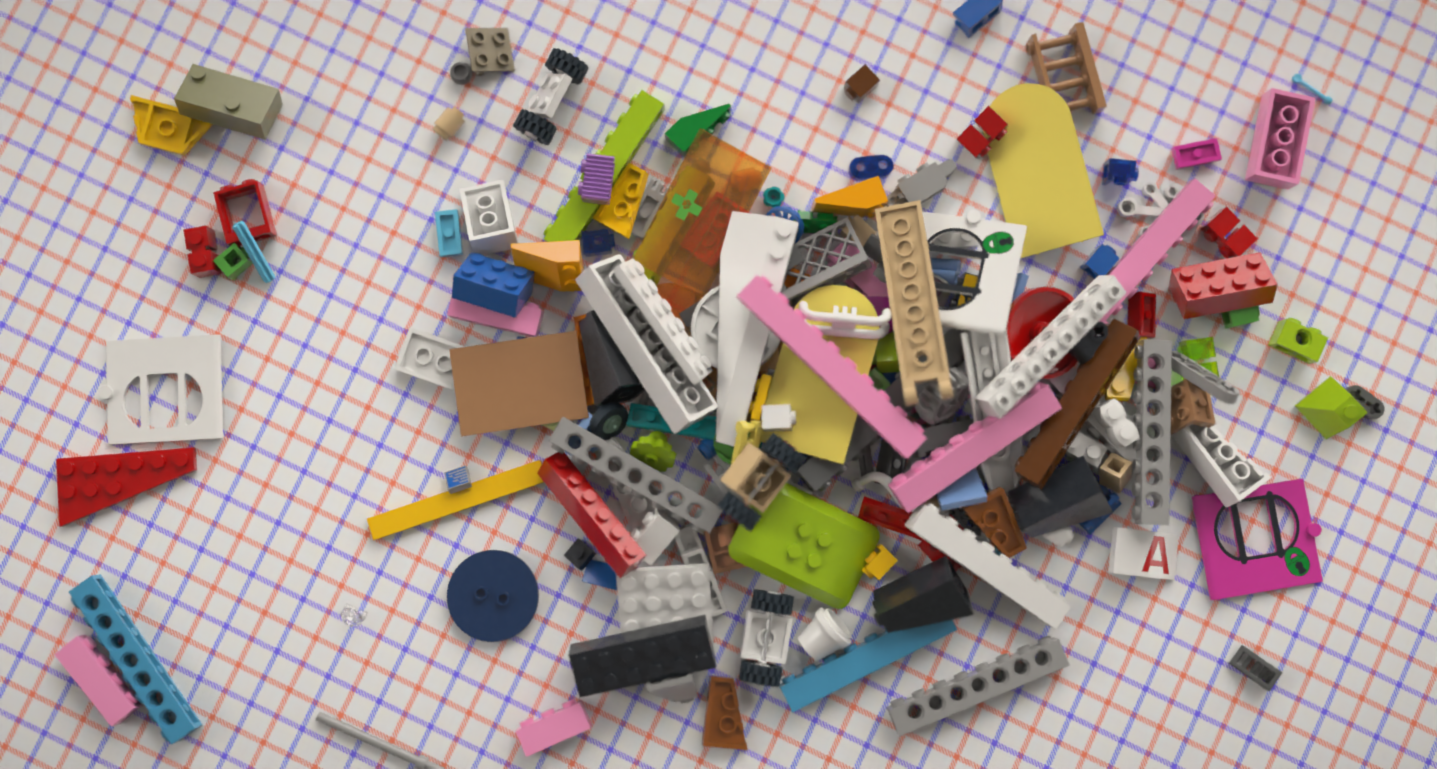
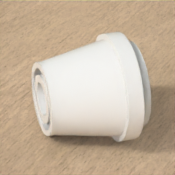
M821 607L815 612L816 616L798 637L805 651L813 659L819 661L834 651L850 645V637L852 635L836 613L829 608L824 609Z

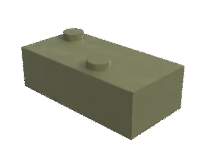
M192 64L174 97L180 115L266 140L283 106L278 88L196 64Z

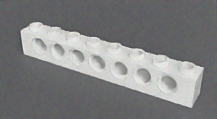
M1098 275L974 398L987 416L1002 418L1127 293L1114 275Z

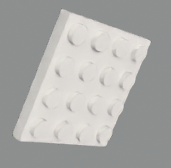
M709 563L637 568L621 579L616 574L621 633L706 614L714 647Z

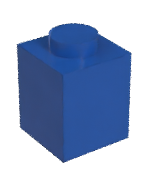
M1101 244L1096 247L1080 268L1095 279L1098 275H1106L1120 258L1111 246Z

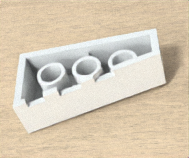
M1191 424L1172 434V437L1226 508L1241 501L1272 478L1266 472H1261L1256 467L1254 461L1250 458L1246 459L1237 451L1238 448L1233 443L1229 444L1221 437L1222 434L1213 426L1208 428Z

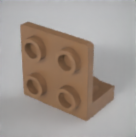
M1187 379L1171 387V435L1191 424L1208 428L1216 425L1210 394Z

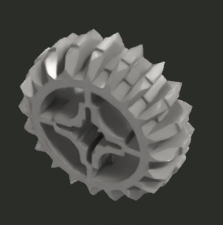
M956 367L949 368L954 398L941 399L938 380L930 381L927 386L923 387L924 390L919 393L918 404L915 406L916 412L924 421L931 425H938L942 421L945 422L968 399L970 393L967 375Z

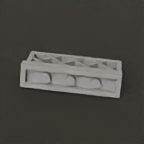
M848 217L795 243L798 249L803 247L809 249L799 274L791 271L786 273L784 282L787 275L796 277L797 281L794 286L786 289L783 283L782 293L790 301L788 303L789 306L793 307L809 292L823 286L837 285L872 267ZM847 225L849 232L846 239L837 237L838 229ZM822 237L829 239L826 249L815 247L818 239ZM833 241L844 243L841 253L830 251ZM848 244L858 247L860 253L852 257L844 255ZM813 250L824 253L820 264L809 261ZM828 255L838 257L836 265L832 267L824 265ZM807 265L818 268L814 276L808 277L804 275Z

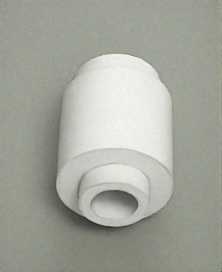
M1068 526L1043 534L1042 536L1061 548L1063 545L1068 546L1074 534H1072L1073 528Z

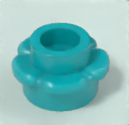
M778 187L767 188L763 193V202L767 207L781 206V203L784 202V193Z

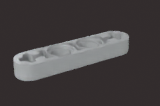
M1172 350L1171 370L1216 399L1227 404L1236 403L1240 394L1236 387L1182 353Z

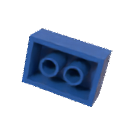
M471 252L453 275L451 298L516 318L532 295L535 272L524 267L505 263L502 260H495L482 254Z

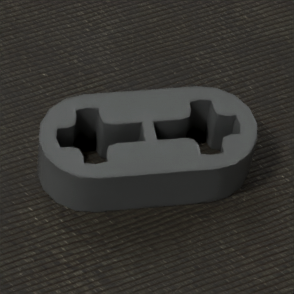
M1358 385L1345 388L1349 393L1356 391L1355 396L1358 398L1356 400L1368 412L1363 416L1364 418L1377 419L1383 415L1385 411L1383 403L1364 388ZM1366 405H1375L1373 409L1376 412L1369 413L1371 409Z

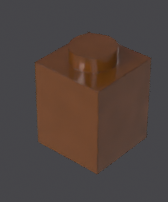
M864 64L845 82L844 92L850 100H855L859 104L878 86L880 79Z

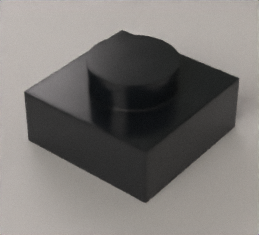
M578 538L564 556L576 568L583 571L597 553Z

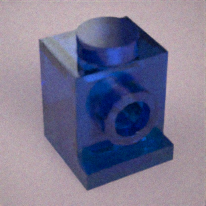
M1109 158L1103 165L1102 185H1107L1112 181L1114 185L1124 186L1131 181H1137L1139 169L1136 168V161Z
M609 229L581 231L586 257L612 254V247H616L614 233L610 234ZM596 238L603 239L600 245L594 243Z

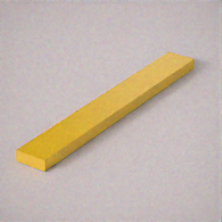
M537 460L473 482L470 488L452 494L446 491L367 518L373 540L544 483L537 474L542 462Z

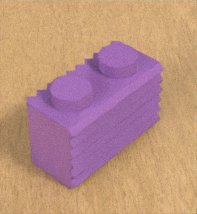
M587 153L586 160L582 159L581 173H584V180L579 182L578 195H581L583 202L610 205L615 158L613 156Z

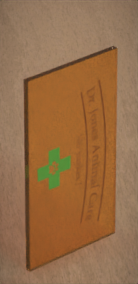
M700 128L632 259L638 261L648 270L694 293L699 298H703L709 292L720 270V253L732 211L749 213L772 167L710 134L705 129Z

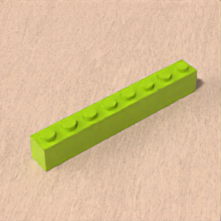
M643 90L638 95L634 94L629 102L630 108L627 113L623 112L617 120V128L614 132L611 130L604 141L606 142L602 150L598 149L595 153L615 158L612 187L627 164L632 161L665 110L664 103ZM584 173L580 177L581 182L584 180ZM574 186L568 195L570 199L565 206L561 205L558 209L555 222L553 224L550 223L543 233L545 235V242L580 240L601 204L583 202L581 195H578V187Z

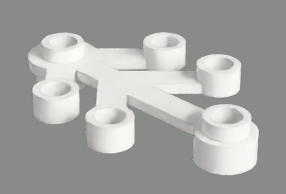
M1149 182L1143 186L1142 193L1146 197H1151L1158 207L1137 205L1133 199L1125 198L1117 205V212L1122 217H1130L1133 214L1158 217L1169 203L1160 194L1157 185ZM1170 185L1164 190V196L1172 200L1180 190L1176 185ZM1147 186L1152 187V193L1147 192ZM1169 189H1173L1175 191L1174 196L1169 194ZM1123 205L1128 206L1129 212L1123 211ZM1202 212L1196 218L1198 223L1194 227L1199 226L1203 222L1204 214ZM1150 225L1144 226L1141 229H1139L1138 237H1140L1143 234V230H1146Z

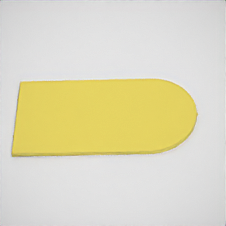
M1034 83L1015 85L1002 92L989 107L1008 124L1006 128L1008 132L1000 141L995 139L989 145L992 149L988 152V157L1006 223L1027 226L1021 258L1035 254L1038 255L1039 253L1103 236L1102 225L1074 122L1065 100L1051 88ZM983 131V136L988 139L989 136Z
M828 285L817 288L806 294L794 308V310L796 308L799 309V303L805 301L808 304V309L814 312L833 313L835 305L839 307V312L841 313L843 306L847 307V313H851L852 307H857L856 315L878 317L873 305L863 294L848 286ZM807 319V322L812 325L832 326V322ZM855 325V329H880L879 326ZM821 336L827 343L832 341L840 349L839 354L844 359L847 357L857 365L855 370L858 373L869 375L878 339ZM783 343L765 405L790 404L792 411L796 410V424L792 425V431L764 432L762 429L760 442L766 443L774 433L791 444L800 453L844 465L858 414Z

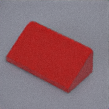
M1141 291L1136 292L1128 299L1127 325L1137 329L1140 337L1153 339L1155 338L1156 294Z

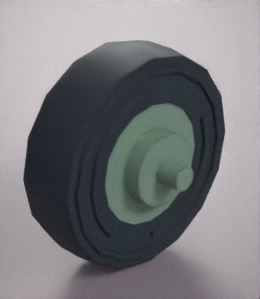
M618 402L606 403L593 414L590 420V429L594 435L603 440H609L620 434L626 427L629 414L626 408Z

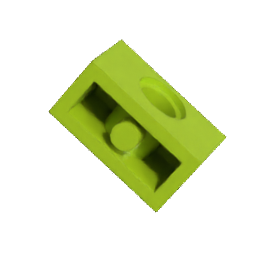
M1288 318L1278 321L1268 346L1307 364L1319 361L1329 337L1322 335V331L1319 329L1307 328L1302 326L1299 320ZM1297 334L1302 338L1301 345L1296 341Z

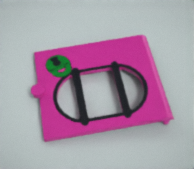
M1303 478L1261 485L1241 501L1229 506L1237 557L1226 551L1218 537V520L1226 508L1215 493L1204 495L1196 494L1191 497L1210 600L1323 582L1315 537L1321 534L1322 528L1319 524L1311 522ZM1265 499L1275 551L1247 557L1237 504ZM1274 499H1278L1287 506L1294 520V534L1285 549H1283Z

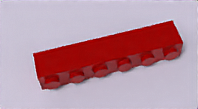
M557 452L545 458L537 474L618 577L621 579L637 569L646 557V554L565 452L563 454Z

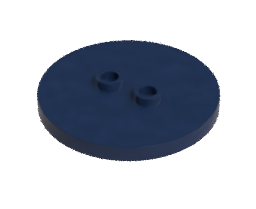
M486 550L469 556L455 569L447 588V605L455 624L468 636L485 642L504 641L519 634L533 619L539 602V587L531 568L518 556L502 550Z

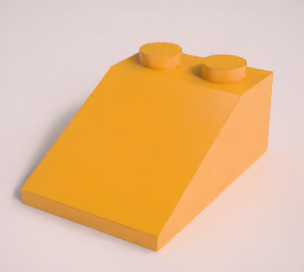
M879 176L814 198L811 209L812 212L833 213L853 217L858 214L861 218L865 216L873 218L876 217L875 209L885 207L888 199Z
M580 240L511 244L514 265L534 271V283L560 292L582 291L575 281L584 271Z

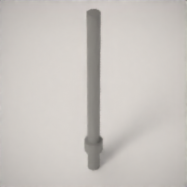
M319 712L316 717V721L412 763L417 769H445L429 761L430 758L423 755L417 756L322 712Z

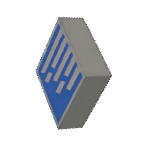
M466 465L444 472L447 489L450 494L472 487L469 470Z

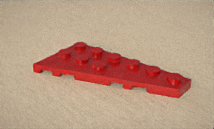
M196 448L56 459L59 527L69 525L76 520L83 519L102 509H107L147 490H152L166 482L197 471Z

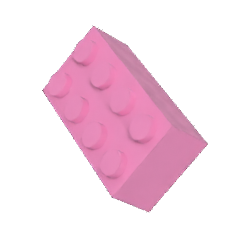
M1271 88L1261 96L1245 176L1246 181L1286 190L1299 184L1315 97Z

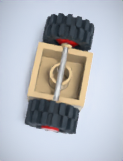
M774 433L762 447L763 450L773 457L772 460L748 443L720 479L742 496L743 501L728 491L717 506L732 520L750 532L762 516L749 506L752 504L761 512H764L791 477L788 472L780 467L781 464L793 473H796L807 459L791 444Z

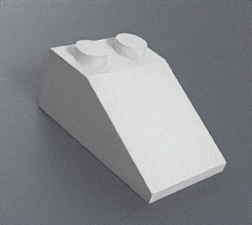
M504 180L460 189L469 241L473 253L487 255L510 250L511 244H518Z

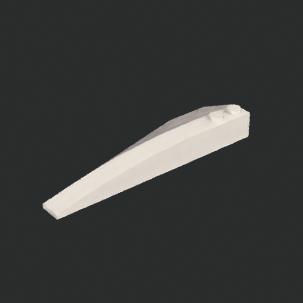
M732 211L720 253L716 442L730 446L735 445L737 435L735 426L737 421H746L770 330L736 296L756 275L760 278L762 276L767 278L772 283L771 289L776 294L781 292L798 232L799 222L775 216Z

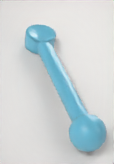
M1295 74L1292 77L1293 83H1300L1321 98L1324 104L1329 105L1332 103L1333 100L1330 96L1323 95L1302 80L1300 74Z

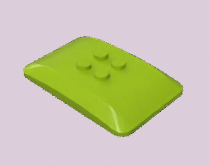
M788 483L782 487L764 512H761L751 504L749 507L761 515L762 518L751 532L742 525H738L728 547L730 557L833 608H845L849 604L863 575L862 569L867 564L865 559L870 556V553L877 546L880 538L878 529Z

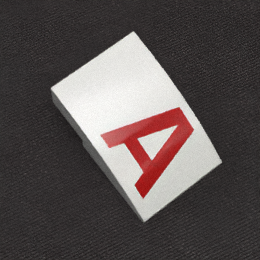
M1112 527L1108 572L1175 580L1179 535Z

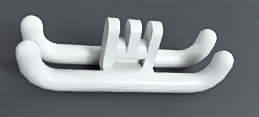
M805 301L799 303V310L806 316L804 320L806 323H808L807 319L832 322V326L815 325L822 331L823 335L880 339L886 336L890 329L888 321L891 318V310L888 308L883 310L881 316L870 317L856 315L857 307H852L851 313H847V307L843 306L841 313L839 312V307L834 305L833 313L809 310L808 304ZM855 325L881 326L878 330L855 329Z

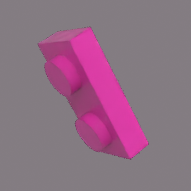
M1217 138L1171 148L1176 170L1222 160Z

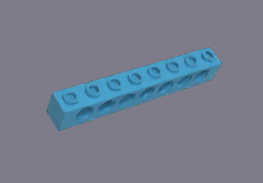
M91 575L68 591L72 597L71 602L84 614L85 623L94 629L98 642L106 647L110 653V660L119 666L123 672V679L135 690L137 700L146 706L148 716L160 727L162 737L172 745L202 726L203 724L102 575ZM94 598L99 602L97 609L92 604ZM107 616L111 619L110 627H107L105 624ZM120 635L124 638L123 646H120L118 643ZM132 654L137 658L136 665L131 663ZM145 673L150 677L149 684H146L143 680ZM158 692L163 696L162 703H159L156 699ZM170 711L176 715L175 723L169 719Z

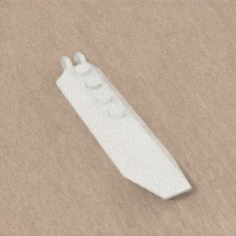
M969 330L961 333L974 422L982 421L988 417L974 398L1011 362L1007 332L1004 336ZM1022 436L980 464L989 492L1002 487L1005 490L1008 501L1011 500L1008 491L1019 487L1020 478L1015 473L1014 466L1020 456H1024Z

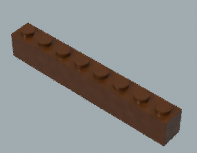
M1113 318L1110 324H1106L1108 327L1106 339L1087 363L1079 364L1076 371L1077 375L1066 384L1065 393L1062 398L1057 399L1062 408L1042 421L1039 433L1036 437H1032L1027 445L1028 450L1024 456H1020L1017 459L1014 471L1019 478L1040 490L1043 489L1140 340L1137 329Z

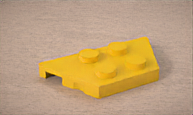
M133 95L130 96L135 113L133 118L137 126V140L141 145L185 156L213 126V124L180 115L178 108L175 106Z

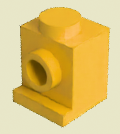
M882 544L876 546L879 550L877 553L872 551L870 556L865 559L867 564L862 569V572L870 579L875 577L877 580H880L898 561Z

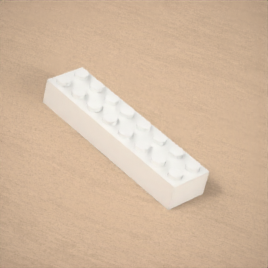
M619 254L589 265L575 281L673 433L676 434L699 422L716 410L718 405L703 381L701 380L693 385L612 271L616 266L625 262L622 256Z

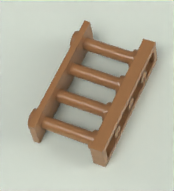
M1084 22L1075 23L1069 30L1068 35L1041 42H1038L1036 33L1030 36L1026 43V51L1028 56L1032 58L1040 85L1049 87L1056 92L1078 86L1085 87L1086 98L1067 103L1070 111L1088 107L1089 109L1091 108L1092 114L1102 112L1107 107ZM1066 44L1074 46V56L1044 63L1042 50ZM1072 65L1079 66L1081 71L1080 77L1050 84L1048 71Z

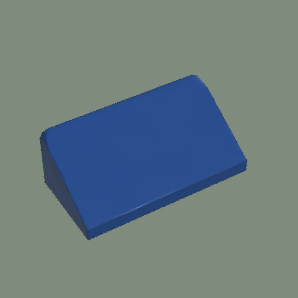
M592 559L585 568L582 582L617 590L616 573L608 563Z

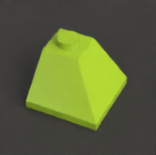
M1331 376L1294 405L1325 439L1350 428L1368 413Z

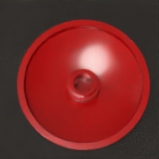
M1036 287L1023 292L1011 303L1006 326L1011 361L1074 300L1069 293L1054 287ZM1067 352L1041 379L1059 377L1071 370L1078 361Z

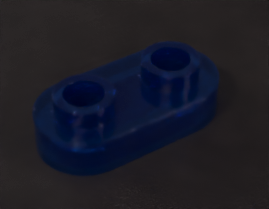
M887 155L856 157L851 161L848 171L849 175L857 181L868 180L876 176L882 179L891 174L894 164ZM880 162L886 164L885 169L879 167ZM861 164L864 166V170L858 171L856 166Z

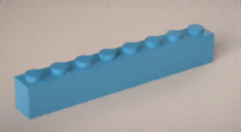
M953 620L891 633H887L886 630L879 635L876 632L864 638L865 642L859 645L852 643L843 648V653L837 656L835 653L823 658V663L817 666L815 663L810 664L802 669L803 673L797 676L790 674L784 677L780 688L793 713L956 631L957 628Z

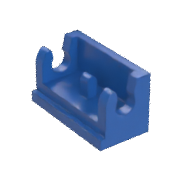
M967 0L953 12V16L957 19L954 23L969 39L1002 11L1003 0Z

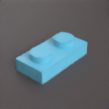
M454 209L435 212L439 256L463 255L459 211Z

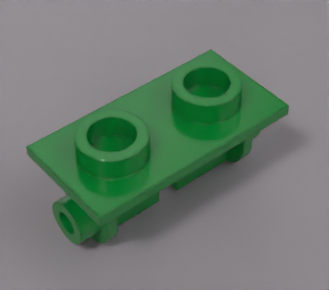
M797 211L804 223L803 234H815L838 222V216H833V213L818 212L817 218H813V212Z

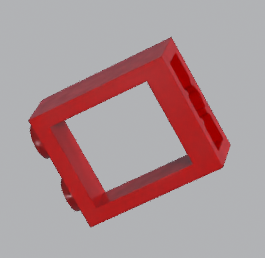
M244 180L241 185H226L221 187L219 191L213 192L226 244L229 246L233 243L242 246L232 228L234 224L227 201L257 193L265 224L249 228L250 233L256 242L277 236L264 185L258 180Z

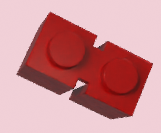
M989 106L974 120L989 138L986 139L971 124L957 138V141L976 159L979 155L983 158L992 149L989 145L995 139L1000 141L1008 132L1006 130L1008 124Z
M1227 206L1219 210L1200 228L1204 232V237L1209 242H1216L1218 244L1219 252L1225 258L1241 256L1258 240L1244 224L1224 238L1240 222L1239 218Z
M206 225L183 229L186 249L192 252L187 254L190 274L199 278L222 274L221 269L213 261L219 256V254L213 252L218 250L215 230Z

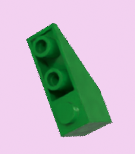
M728 103L680 118L665 132V139L683 157L687 154L692 155L699 148L698 143L703 138L706 140L710 138L715 132L714 128L719 123L724 124L730 118L731 105Z

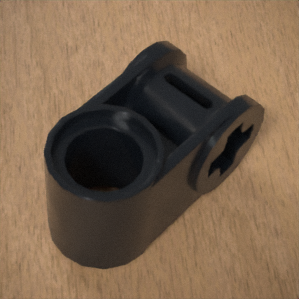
M1098 321L1068 353L1080 364L1087 363L1108 335L1107 325Z

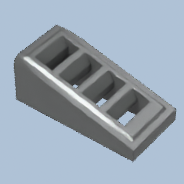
M1243 645L1240 646L1229 662L1230 665L1267 691L1272 689L1283 673ZM1244 653H1246L1249 656L1244 661L1242 666H1240L1238 662L1244 655ZM1251 660H1256L1250 671L1246 670ZM1261 664L1264 666V668L1256 677L1253 674ZM1268 670L1272 673L1265 682L1261 679Z

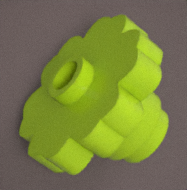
M653 431L647 437H640L638 441H633L629 455L659 472H666L667 468H673L677 454L672 451V445L668 443L667 436L664 433Z

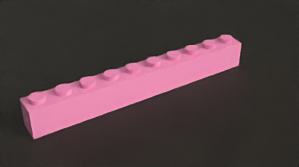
M756 275L736 298L899 455L908 459L927 439L923 435L924 430L916 422L911 424L906 419L907 413L899 406L895 408L889 402L891 398L883 390L878 392L872 386L874 382L865 373L863 375L855 370L857 365L848 357L844 359L839 354L840 349L832 341L827 343L821 337L823 333L815 325L811 327L804 321L806 316L797 308L793 310L788 305L790 301L781 292L776 294L771 289L773 285L764 276L760 278Z

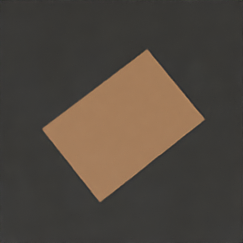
M576 331L449 349L461 437L560 422L562 417L568 420L589 418Z

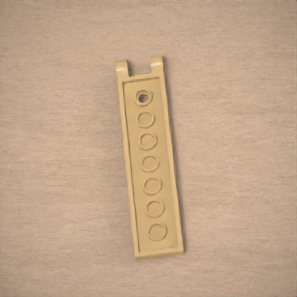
M917 200L875 209L906 406L918 404L915 384L938 380L942 400L954 398L921 201ZM925 355L927 356V361L921 363L918 361L919 357Z

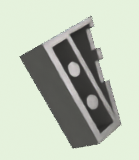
M970 415L957 417V422L948 423V420L928 428H926L925 424L919 425L924 430L923 435L927 439L915 450L912 458L930 456L931 452L936 448L944 447L950 443L949 441L952 437L969 430V426L974 423V419H970Z

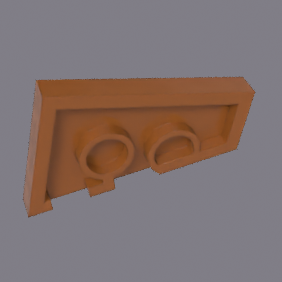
M998 487L986 493L987 502L961 507L1001 554L1010 558L1027 549L1004 488Z
M710 675L701 745L748 750L734 678Z

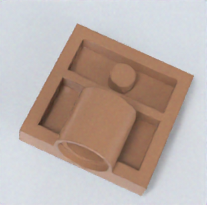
M736 522L713 527L710 533L704 531L714 574L747 567L732 559L728 554L729 544L739 525Z

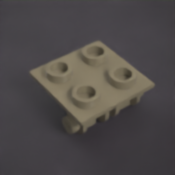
M465 28L472 72H475L476 76H483L484 72L515 71L508 28Z

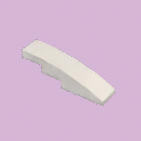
M693 523L679 527L680 531L674 538L684 564L709 563L697 531L691 528ZM709 564L712 617L728 610Z

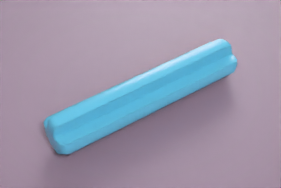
M239 221L235 223L232 228L265 283L273 281L275 275L245 222Z

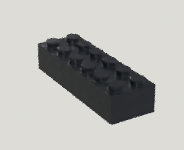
M706 614L570 644L568 654L580 698L716 668V656Z

